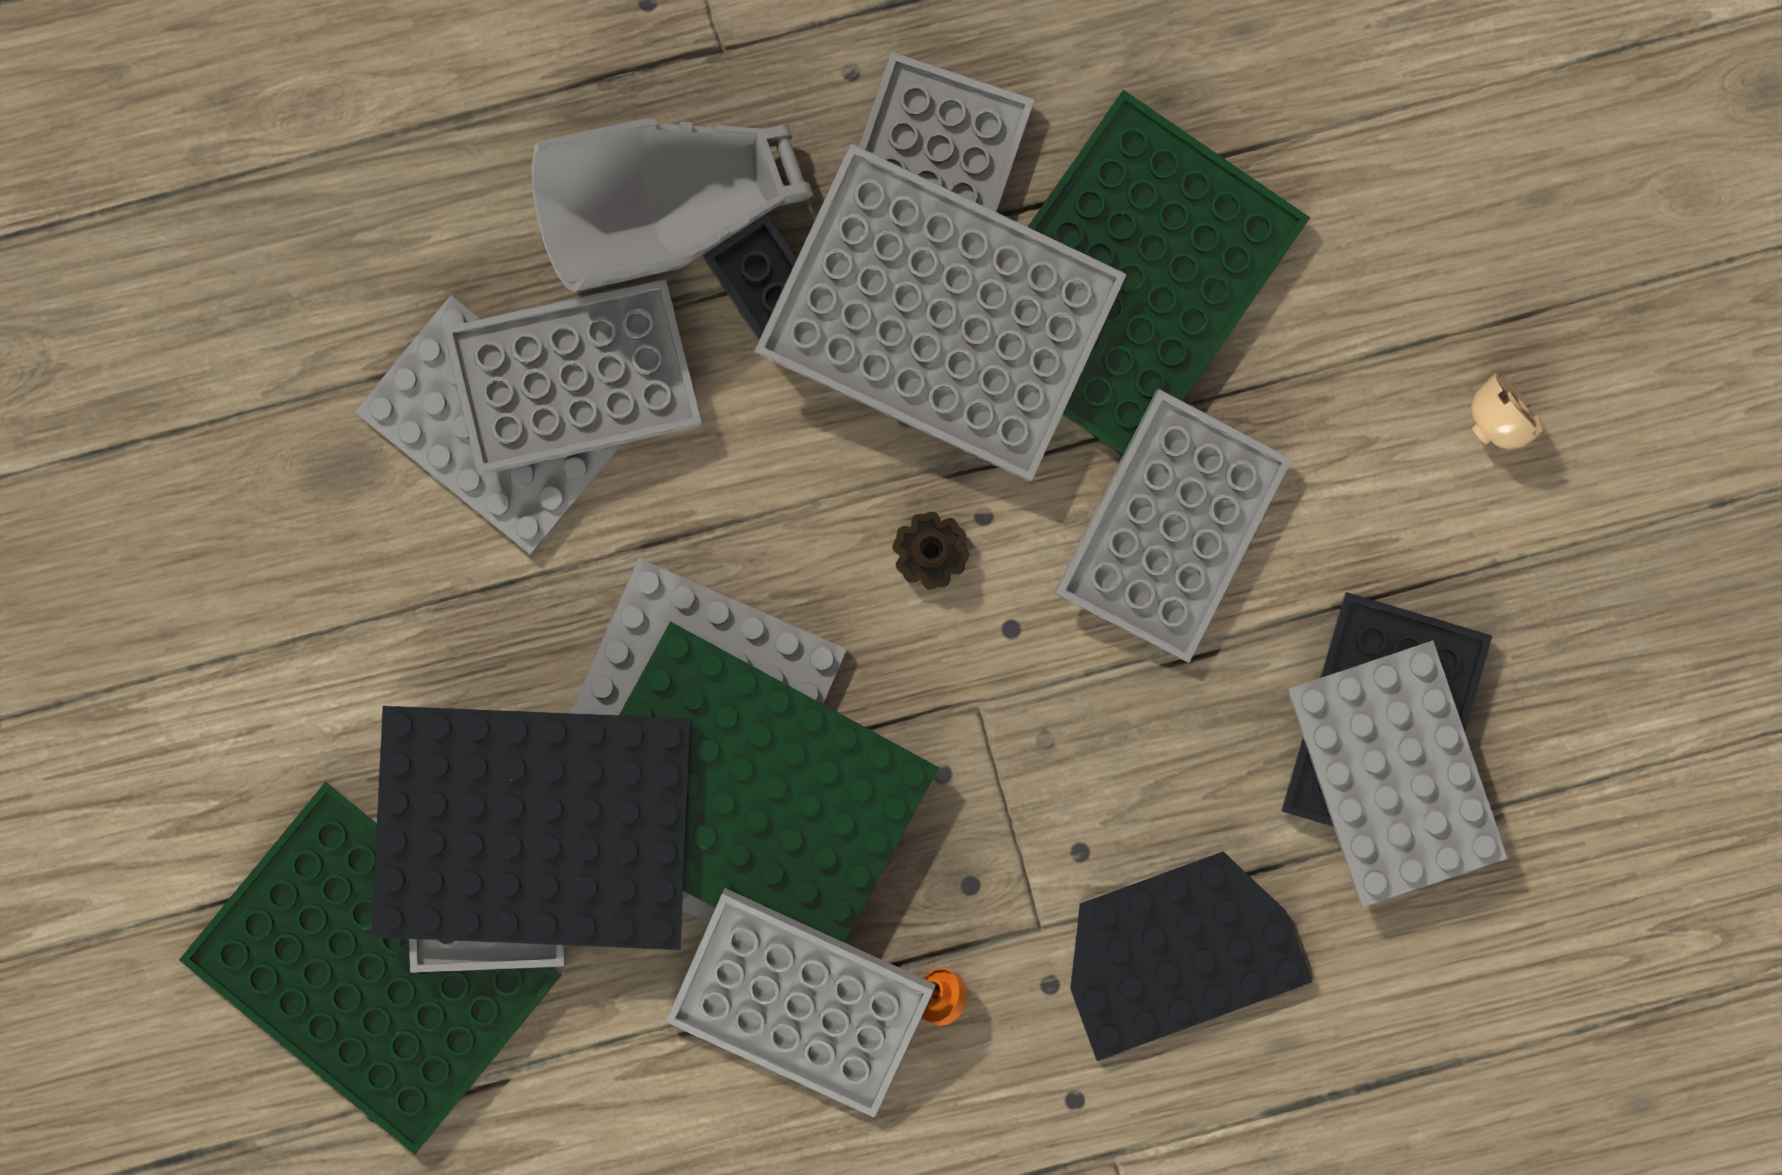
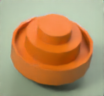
M945 968L934 969L923 978L936 984L921 1018L938 1026L949 1025L964 1010L967 1002L966 983L958 973Z

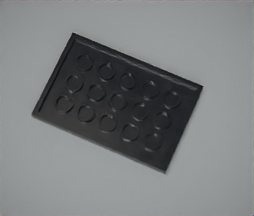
M1345 592L1320 678L1434 641L1465 732L1492 635ZM1302 737L1281 812L1333 827L1304 738Z

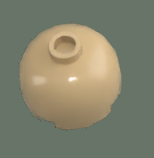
M1495 373L1475 392L1471 404V414L1476 424L1472 427V430L1485 445L1492 441L1500 448H1521L1540 436L1545 431V427L1537 414L1530 418V411L1527 408L1529 405L1528 401L1503 376L1499 378L1498 374Z

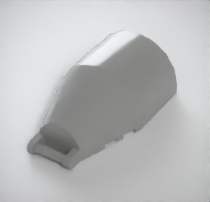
M644 118L537 141L531 165L532 191L537 221L547 254L563 285L573 292H579L683 268L766 213L769 214L780 206L802 202L812 197L813 192L810 183L804 181L790 142L792 133L789 126L779 125L758 129L716 125L715 128L692 126V122H680L679 125L657 123V119ZM772 146H776L790 185L783 186L770 149Z

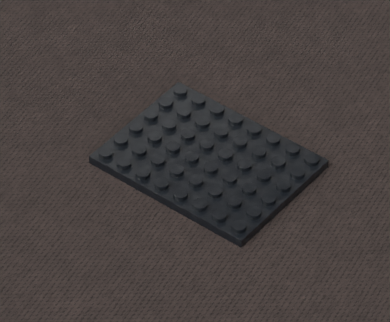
M383 706L371 937L681 950L691 719Z

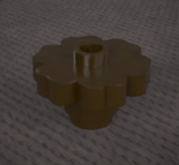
M936 512L914 515L911 527H900L892 545L893 551L900 556L896 562L897 571L904 576L908 583H916L921 580L922 585L927 590L948 586L951 575H960L964 572L965 563L969 558L968 549L962 546L966 539L965 531L959 527L953 518L941 521ZM929 544L935 545L938 548L937 556L927 558L923 553L925 546Z

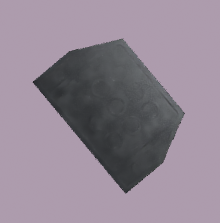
M1224 851L1079 903L1070 990L1096 1061L1312 983L1286 910Z

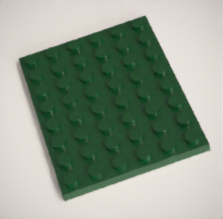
M1122 90L1028 225V228L1127 274L1062 414L1121 456L1124 455L1157 389L1184 401L1310 219L1302 211L1125 90Z
M671 621L619 714L621 716L691 719L683 891L716 908L726 888L842 942H845L939 769L938 766Z
M325 782L186 950L179 961L415 1155L560 979L562 974L553 967L410 973L409 939L371 937L377 822L332 785Z

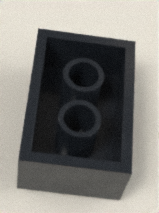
M767 213L703 255L705 263L758 342L797 260Z

